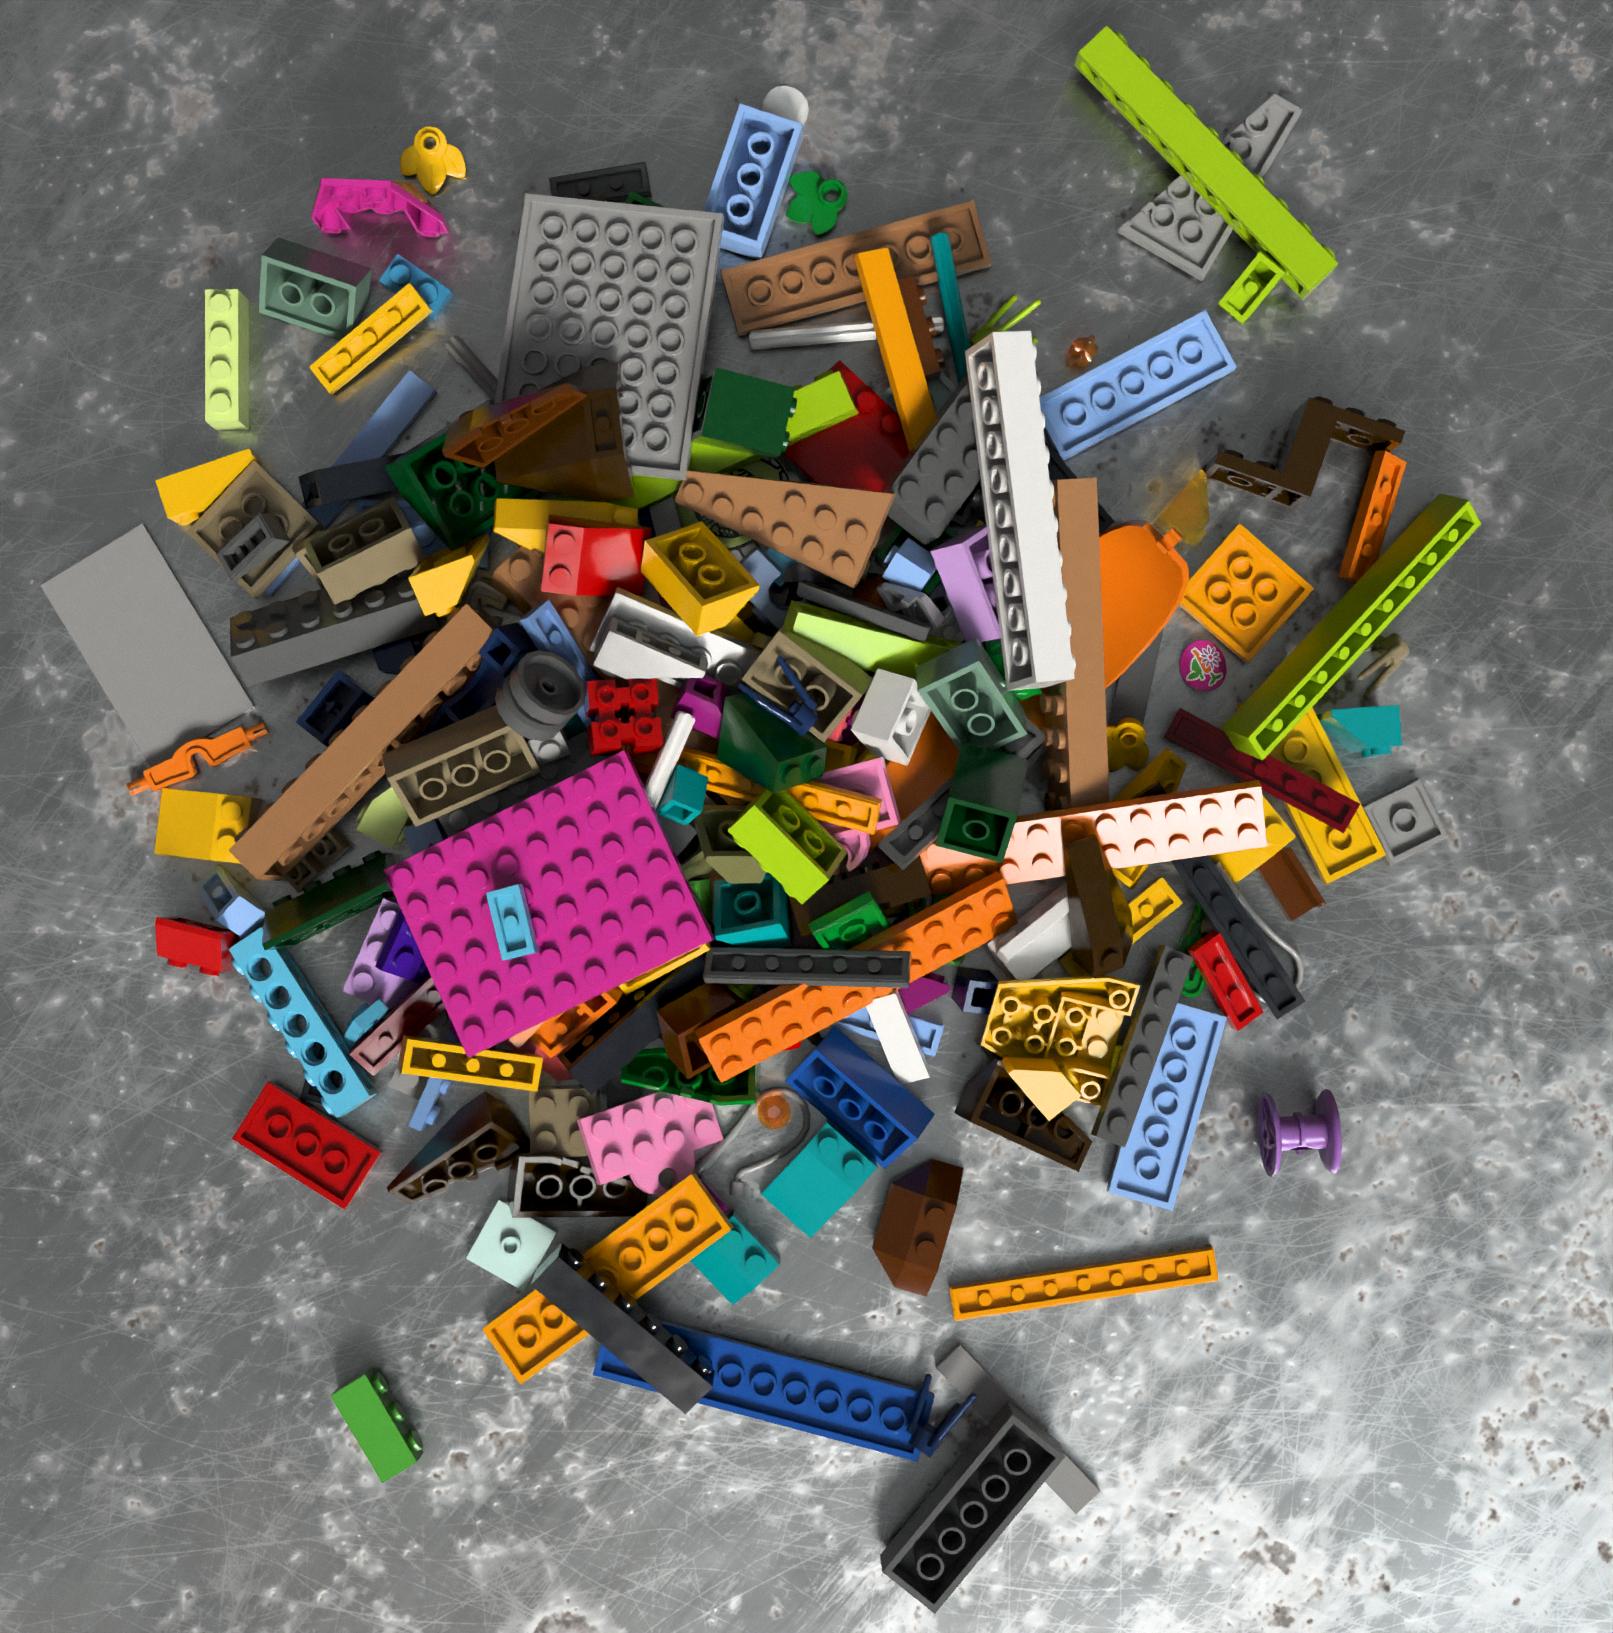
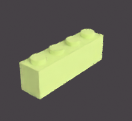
M205 289V422L216 430H249V300L239 289Z

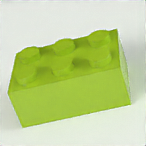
M764 789L746 806L727 830L733 836L734 841L740 847L746 849L757 860L759 866L765 872L770 873L782 884L784 891L789 896L796 898L801 904L830 880L848 853L787 790L772 793Z

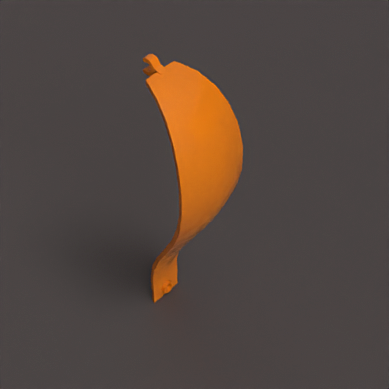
M1130 520L1099 533L1105 690L1150 646L1169 622L1182 601L1189 582V569L1186 561L1173 548L1183 538L1175 527L1163 537L1148 521ZM1034 695L1025 700H1018L1025 711V716L1042 730V727L1045 726V715L1040 707V695ZM932 711L929 714L908 766L890 760L885 763L901 822L947 782L954 773L959 750ZM899 824L878 829L874 835L870 834L868 852L872 853L877 849L879 842Z

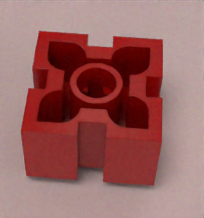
M656 678L628 679L625 686L616 688L615 679L586 682L585 715L586 717L594 716L595 722H591L587 729L590 757L613 756L619 753L622 746H630L631 754L654 753L660 750L663 745L661 718H652L651 712H654L659 704ZM622 711L628 714L630 718L627 723H622L621 718H616L615 715Z

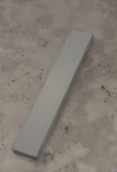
M960 1342L935 1365L936 1369L965 1399L971 1393H976L977 1397L971 1405L988 1423L991 1422L1007 1401L1035 1422ZM1064 1452L1065 1458L1045 1482L1077 1514L1100 1492V1489Z

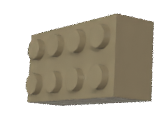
M496 705L382 754L387 780L415 827L541 773L540 766L527 743V739L514 732L505 724L498 713Z

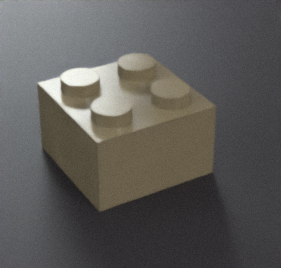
M582 1085L538 1086L537 1092L528 1090L530 1153H552L562 1157L588 1156L577 1119L601 1111L600 1088L593 1095Z

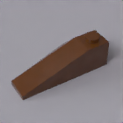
M565 383L466 411L459 416L457 422L448 427L442 452L447 458L484 468L583 400L588 394L585 389Z

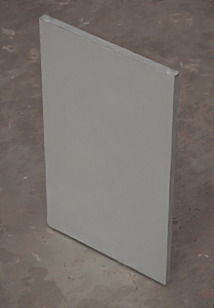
M143 523L40 585L150 767L173 757L174 753L186 742L199 737H208L255 708L252 700Z

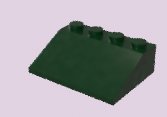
M495 398L485 401L474 409L494 404ZM459 419L384 466L402 497L450 551H454L494 524V506L497 498L530 500L541 492L539 490L498 483L494 461L481 468L445 457L442 450L448 427Z
M380 850L372 852L362 858L363 864L353 869L350 865L342 867L332 873L333 879L323 884L321 880L312 882L302 888L303 894L293 899L291 895H287L272 903L274 908L265 912L262 937L264 950L292 948L380 904L383 898L394 897L393 886L387 874L384 873L385 869L397 864L393 854H382Z

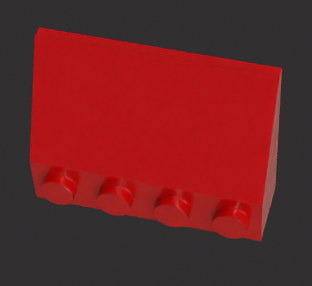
M839 360L829 370H832L833 373L840 371L859 414L790 445L785 452L781 451V453L813 483L881 491L909 453L900 417Z

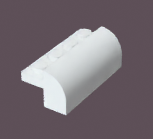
M1067 882L1018 919L1017 925L1011 927L1007 932L999 934L988 943L992 956L1011 981L1032 980L1072 948Z

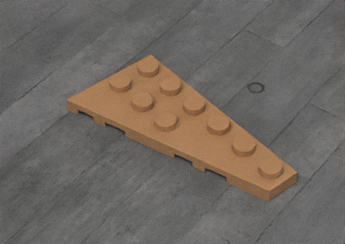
M688 470L687 480H682L674 502L855 588L863 574L896 492H880L861 488H844L825 484Z

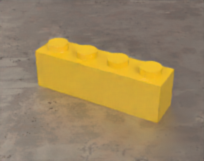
M403 1035L398 1070L403 1074L537 1092L543 1057L537 1053L502 1048H488L472 1057H467L462 1044L459 1042Z

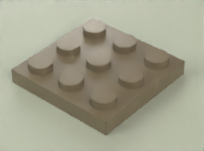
M253 460L186 533L224 569L216 554L259 512L276 516L290 541L278 552L236 581L251 597L257 600L296 558L292 547L315 532L322 530L324 526L259 463ZM255 538V541H256L257 544L259 545L260 542H259L258 538ZM244 546V549L246 550L247 554H249L250 552L248 548ZM234 553V554H233V557L235 558L236 562L239 564L241 561H240L239 557L237 556V554Z

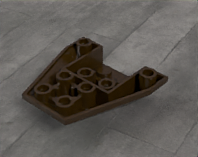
M619 363L584 367L540 389L544 390L570 383L585 389L588 396L494 460L496 479L500 484L599 502L634 498L632 465L626 458L619 398L623 397Z

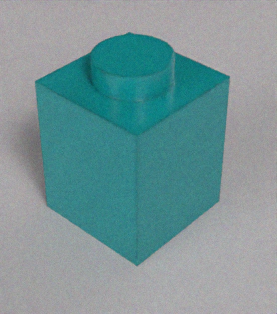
M678 764L673 770L656 813L683 825L690 823L702 813L708 777L697 773L693 768Z

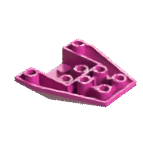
M321 178L311 211V218L319 229L327 233H340L341 229L351 230L352 213L367 209H373L374 212L379 214H392L393 212L404 210L416 232H420L423 236L437 237L440 233H449V225L444 216L412 182Z

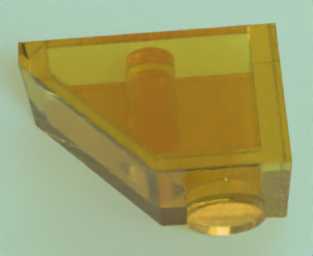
M1202 469L1152 524L1163 535H1166L1175 527L1183 536L1176 544L1181 550L1189 543L1195 547L1207 533L1203 529L1210 520L1206 473Z

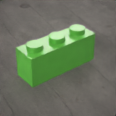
M373 1367L338 1387L330 1396L380 1481L384 1483L415 1464L423 1454L421 1450L423 1444L419 1435L414 1430L410 1431L405 1423L406 1416L401 1405L396 1401L393 1403L387 1392L389 1388L383 1375L379 1372L376 1373Z

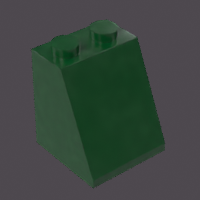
M715 367L701 376L695 427L691 440L694 443L769 458L778 457L781 455V451L785 452L789 442L790 433L786 431L788 418H792L796 410L797 398L793 397L795 388Z
M744 692L725 698L717 760L772 793L823 777L827 745L809 731L800 736L786 722L765 710V708L758 705L753 698Z
M962 742L935 846L1003 863L1018 816L1029 759Z

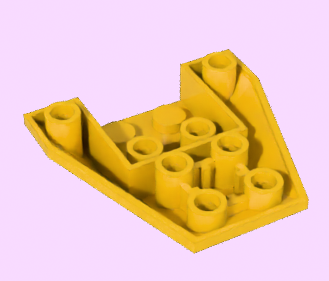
M1108 975L1095 979L1092 976L998 981L982 1035L981 1045L1003 1059L1006 1056L1053 1059L1061 1069L1067 1065L1079 1081L1075 1084L1081 1095L1077 1101L1101 1106L1111 1079L1109 1063L1125 1015L1131 1016L1140 984Z

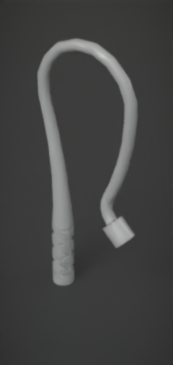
M1218 860L1214 861L1213 863L1252 922L1287 950L1295 959L1297 975L1294 985L1298 989L1304 975L1302 957L1293 946L1279 936L1258 915L1239 887L1236 886L1233 879L1230 878L1227 871L1224 870ZM1210 920L1202 921V933L1209 934L1213 930L1217 931ZM1250 986L1256 999L1260 1002H1265L1261 995Z
M773 1087L761 1091L756 1104L748 1105L735 1125L723 1137L724 1140L719 1141L698 1162H695L693 1172L700 1177L705 1170H708L741 1130L762 1099L773 1094H785L793 1098L801 1106L804 1115L801 1132L795 1140L779 1152L759 1162L742 1167L737 1171L734 1180L730 1181V1195L743 1196L744 1182L741 1181V1178L744 1174L772 1164L786 1156L804 1141L810 1128V1112L805 1100L798 1093L787 1087Z

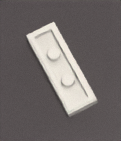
M897 988L884 997L873 999V1002L866 1006L895 1079L902 1085L930 1078L931 1071Z

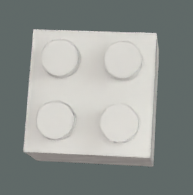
M877 669L873 680L865 691V699L861 708L853 716L851 731L872 755L884 757V759L908 766L931 709L917 691L915 679Z

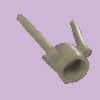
M1392 633L1387 638L1379 635L1364 650L1363 653L1376 648L1373 652L1376 660L1358 675L1357 678L1359 680L1366 678L1381 665L1386 667L1364 693V699H1369L1389 675L1402 665L1401 660L1409 654L1408 645L1398 634Z

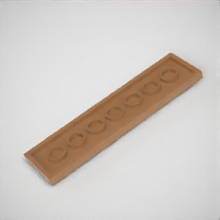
M974 200L720 270L738 337L749 334L753 330L768 329L865 302L866 298L854 260V256L857 253L888 247L897 280L914 276L916 285L923 286L938 281L930 238L933 234L947 232L956 276L991 267V258Z

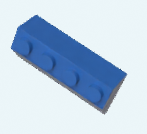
M835 1026L825 1034L785 1080L786 1083L884 1169L920 1137L935 1115Z

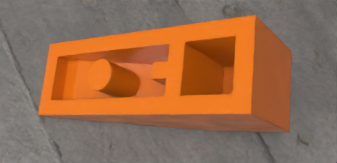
M617 986L545 1021L530 1039L552 1058L618 1002L623 991Z

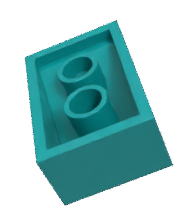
M826 1118L766 1186L761 1195L811 1238L878 1168L877 1163Z

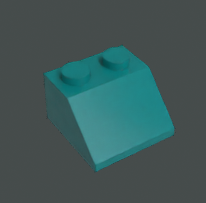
M1399 705L1333 709L1317 714L1323 729L1349 752H1361L1362 758L1392 754L1391 748L1402 746Z
M767 872L762 883L729 884L725 879L714 881V936L716 940L743 948H783L792 946L790 896L784 891L782 884Z
M735 1209L728 1216L734 1228L690 1260L732 1305L754 1290L780 1265V1256Z

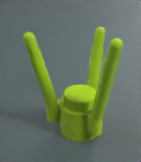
M1015 294L1012 295L983 327L973 333L975 337L970 340L971 346H974L992 332H1006L1038 307L1041 301L1036 299L999 328H992L1017 300V296ZM1033 337L1032 342L1036 344L1038 339Z

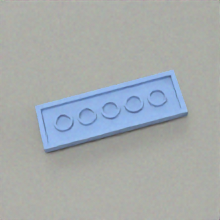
M1204 310L1040 397L1041 411L1045 416L1044 432L1055 452L1065 461L1235 371L1237 367L1208 313Z
M1177 1003L1125 1147H1118L1107 1192L1173 1211L1227 1017Z

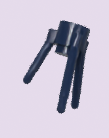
M778 656L776 658L777 662L802 698V703L795 700L786 710H783L743 683H740L738 688L753 698L758 705L786 722L800 736H803L820 716L814 711L818 703L809 696L784 658Z
M926 1374L912 1421L906 1431L912 1435L908 1443L931 1458L941 1440L970 1407L977 1395L973 1392L961 1405L956 1404L938 1428H935L926 1421H924L922 1426H919L932 1379L931 1374Z

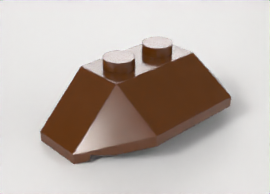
M931 1158L890 1183L872 1249L895 1288L927 1297L938 1272L957 1207L963 1167Z

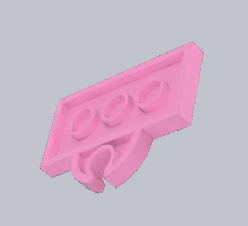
M884 757L825 772L823 777L812 780L883 799L877 830L901 823ZM817 820L848 851V861L846 864L848 871L850 872L857 868L867 856L870 847V834ZM838 866V868L836 869V871L834 872L833 875H838V874H840V867H839V866Z
M661 1091L577 1119L597 1185L630 1175L635 1186L644 1193L655 1196H662L667 1192L658 1180L659 1174L663 1169L667 1168L673 1173L672 1187H674L693 1173L695 1166L694 1150L724 1140L712 1103Z

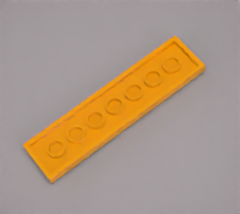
M693 1172L582 1255L586 1263L594 1270L603 1271L609 1277L613 1286L621 1292L629 1293L636 1300L732 1230L734 1226L696 1173ZM536 1289L482 1329L520 1385L589 1335V1333Z

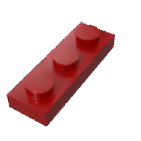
M1211 931L1187 949L1224 1016L1227 1017V1021L1232 1029L1239 1031L1264 1013L1219 932Z

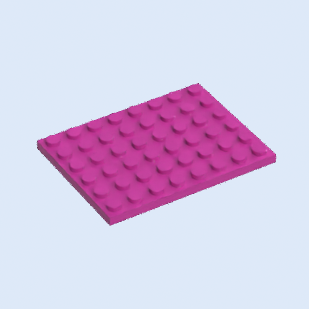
M626 750L384 870L393 886V893L467 1057H472L715 940L633 761ZM523 884L539 952L502 961L486 893Z

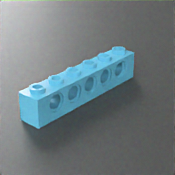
M260 927L229 948L233 956L231 962L240 974H245L250 982L249 990L252 996L258 1002H262L268 1010L267 1018L270 1024L276 1030L282 1032L287 1040L285 1047L292 1057L298 1058L305 1068L303 1070L305 1079L311 1086H316L321 1093V1103L325 1110L331 1115L334 1114L336 1118L347 1115L379 1092L363 1067L349 1055L350 1047L342 1039V1034L286 948L264 950L262 946L263 927ZM264 959H267L271 964V971L267 976L263 975L260 970V964ZM282 986L289 993L288 1001L285 1004L281 1003L278 998V991ZM299 1014L303 1015L307 1021V1027L303 1032L296 1027V1018ZM317 1042L322 1044L325 1049V1055L322 1060L317 1059L313 1053V1048ZM335 1070L340 1072L343 1077V1083L340 1088L335 1087L331 1081L332 1073Z

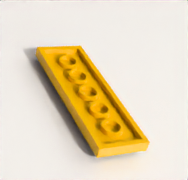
M1245 702L1235 706L1236 710H1238ZM1312 707L1268 755L1360 803ZM1282 801L1323 884H1328L1386 855L1361 803L1343 834Z

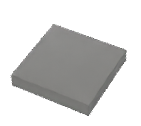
M1420 777L1362 805L1386 853L1383 859L1387 866H1392L1450 837Z

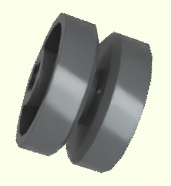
M537 650L527 653L498 686L495 702L498 713L505 724L514 732L530 740L545 741L554 738L584 705L586 690L582 678L569 662L552 652Z

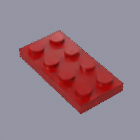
M273 1081L267 1082L232 1138L344 1210L349 1207L383 1153L375 1145Z

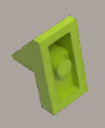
M1260 251L1218 304L1244 324L1287 271L1263 251Z

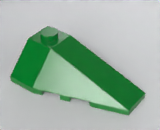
M650 1048L640 1051L632 1062L622 1068L621 1081L622 1083L721 1106L756 1104L760 1094V1063L722 1083L712 1066L687 1079L667 1056L665 1048Z

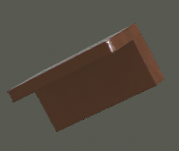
M1291 847L1282 848L1256 868L1288 921L1297 919L1314 907H1322L1326 904Z

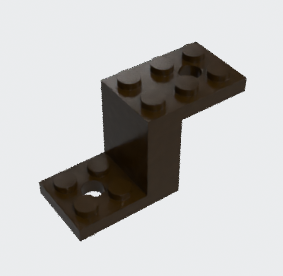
M1320 396L1309 397L1293 413L1275 466L1265 461L1253 463L1243 459L1244 456L1241 453L1225 449L1224 452L1218 451L1206 464L1202 477L1296 509L1311 497L1330 440L1374 455L1375 451L1386 450L1390 452L1400 445L1405 430L1396 428L1397 424L1387 419H1377L1376 421L1365 417V413L1359 409L1350 407L1342 409L1333 406V402L1330 399Z

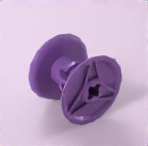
M1324 1089L1318 1096L1315 1115L1303 1116L1301 1112H1294L1292 1116L1279 1117L1273 1097L1268 1093L1262 1092L1258 1103L1257 1126L1260 1154L1267 1175L1273 1177L1279 1171L1282 1151L1295 1150L1297 1154H1303V1150L1318 1149L1325 1169L1332 1174H1336L1341 1163L1342 1135L1339 1111L1331 1090Z

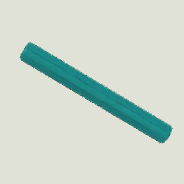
M947 232L933 234L930 241L959 384L967 374L965 351L971 347L949 235Z

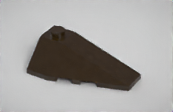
M1092 834L1064 845L1073 960L1095 979L1124 967L1133 943V925L1130 907L1098 838Z
M998 1059L992 1061L967 1083L954 1112L982 1128L1079 1172L1092 1144V1141L1062 1111L1048 1121L1011 1078L1002 1061Z
M485 1091L461 1107L387 1186V1190L390 1194L412 1205L447 1191L449 1184L466 1178L468 1182L479 1178V1172L495 1167L497 1171L509 1167L513 1164L518 1153L530 1152V1139L507 1105Z
M518 1153L510 1167L507 1201L512 1218L634 1217L646 1208L648 1196L647 1193H644L634 1185L631 1178L625 1176L602 1185H597L590 1165L552 1153Z

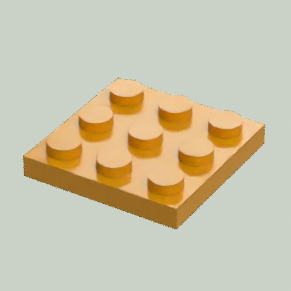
M1239 523L1189 579L1179 606L1243 662L1248 664L1314 588Z

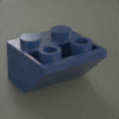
M337 670L296 723L322 744L329 747L330 744L328 742L337 731L345 730L354 721L352 719L354 713L363 705H369L376 697L349 675Z

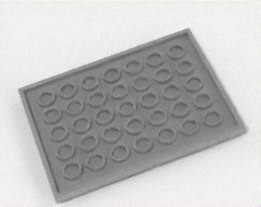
M525 193L494 403L536 392L584 367L618 362L623 397L619 398L626 458L632 465L633 475L680 481L687 480L693 444L691 436L695 427L698 394L703 373L724 225L723 213Z

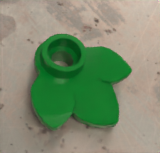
M812 171L800 172L791 176L789 182L798 196L789 205L786 217L799 224L811 222L816 235L831 230L836 224L837 212L847 202L848 193L845 185L836 179L824 180L818 173ZM833 192L837 195V199L835 201H828L825 198L826 194Z

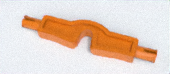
M261 721L247 729L243 725L238 726L214 738L199 737L183 744L174 753L173 757L147 768L143 772V777L126 783L127 789L129 790L137 785H141L129 791L134 796L148 788H151L152 791H157L170 784L192 778L198 772L193 761L194 753L202 754L210 767H216L235 754L249 749L253 745L252 741L269 734V729L267 727L255 732L266 726V723Z

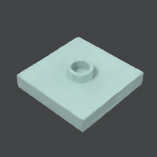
M500 1198L466 1259L524 1291L558 1230L536 1218H512L508 1202Z

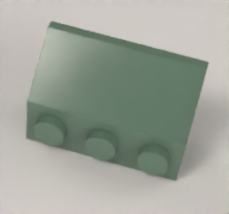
M278 237L261 256L259 313L341 340L360 324L369 298L372 269Z

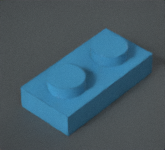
M399 254L395 256L379 279V282L395 294L408 283H411L433 310L428 317L434 321L453 296L450 289Z

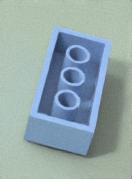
M739 104L704 208L705 212L723 213L724 215L720 248L753 259H763L803 140V124Z

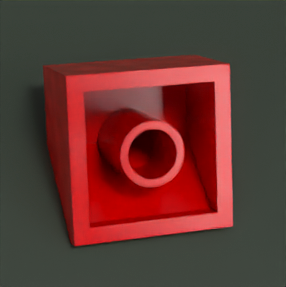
M179 916L156 918L157 956L168 958V965L187 968L188 964L200 966V973L212 976H219L220 972L232 970L231 958L233 956L229 948L239 942V935L230 929Z

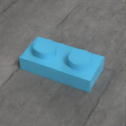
M523 884L487 892L486 896L502 961L539 952Z
M380 999L371 1006L367 1002L361 1005L346 1023L348 1030L342 1039L352 1048L382 1019L388 1008Z

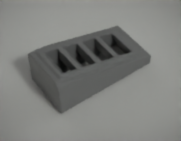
M259 512L216 555L232 581H237L282 549L290 541V538L276 516ZM255 538H258V540H259V542H260L259 545H258L257 542L255 541ZM244 546L248 548L250 552L249 554H247L246 550L244 549ZM234 553L237 554V556L239 557V559H240V561H241L239 564L236 562L235 558L233 557V554H234Z

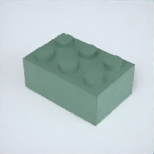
M977 637L916 666L917 691L959 751L962 742L995 750L1028 734L1023 707L1013 692L1007 691L1006 681Z

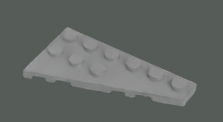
M1274 94L1220 142L1228 150L1232 149L1238 153L1243 161V165L1251 174L1255 173L1263 179L1303 109ZM1180 175L1153 201L1146 204L1138 214L1124 223L1118 229V233L1198 280L1203 281L1233 229Z

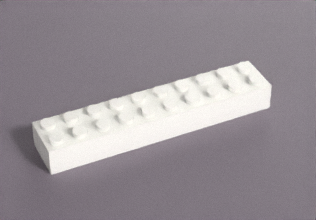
M1031 331L992 332L965 351L1007 691L1045 688L1075 679L1074 671L1076 668L1075 657L1071 653L1070 646L1071 623L1067 618L1065 606L1067 590L1062 582L1061 574L1063 557L1058 549L1057 542L1058 519L1054 515L1052 503L1054 486L1049 479L1048 471L1050 453L1045 445L1043 431L1045 428V416L1041 411L1039 399L1041 382L1036 375L1035 367L1037 350L1032 342Z

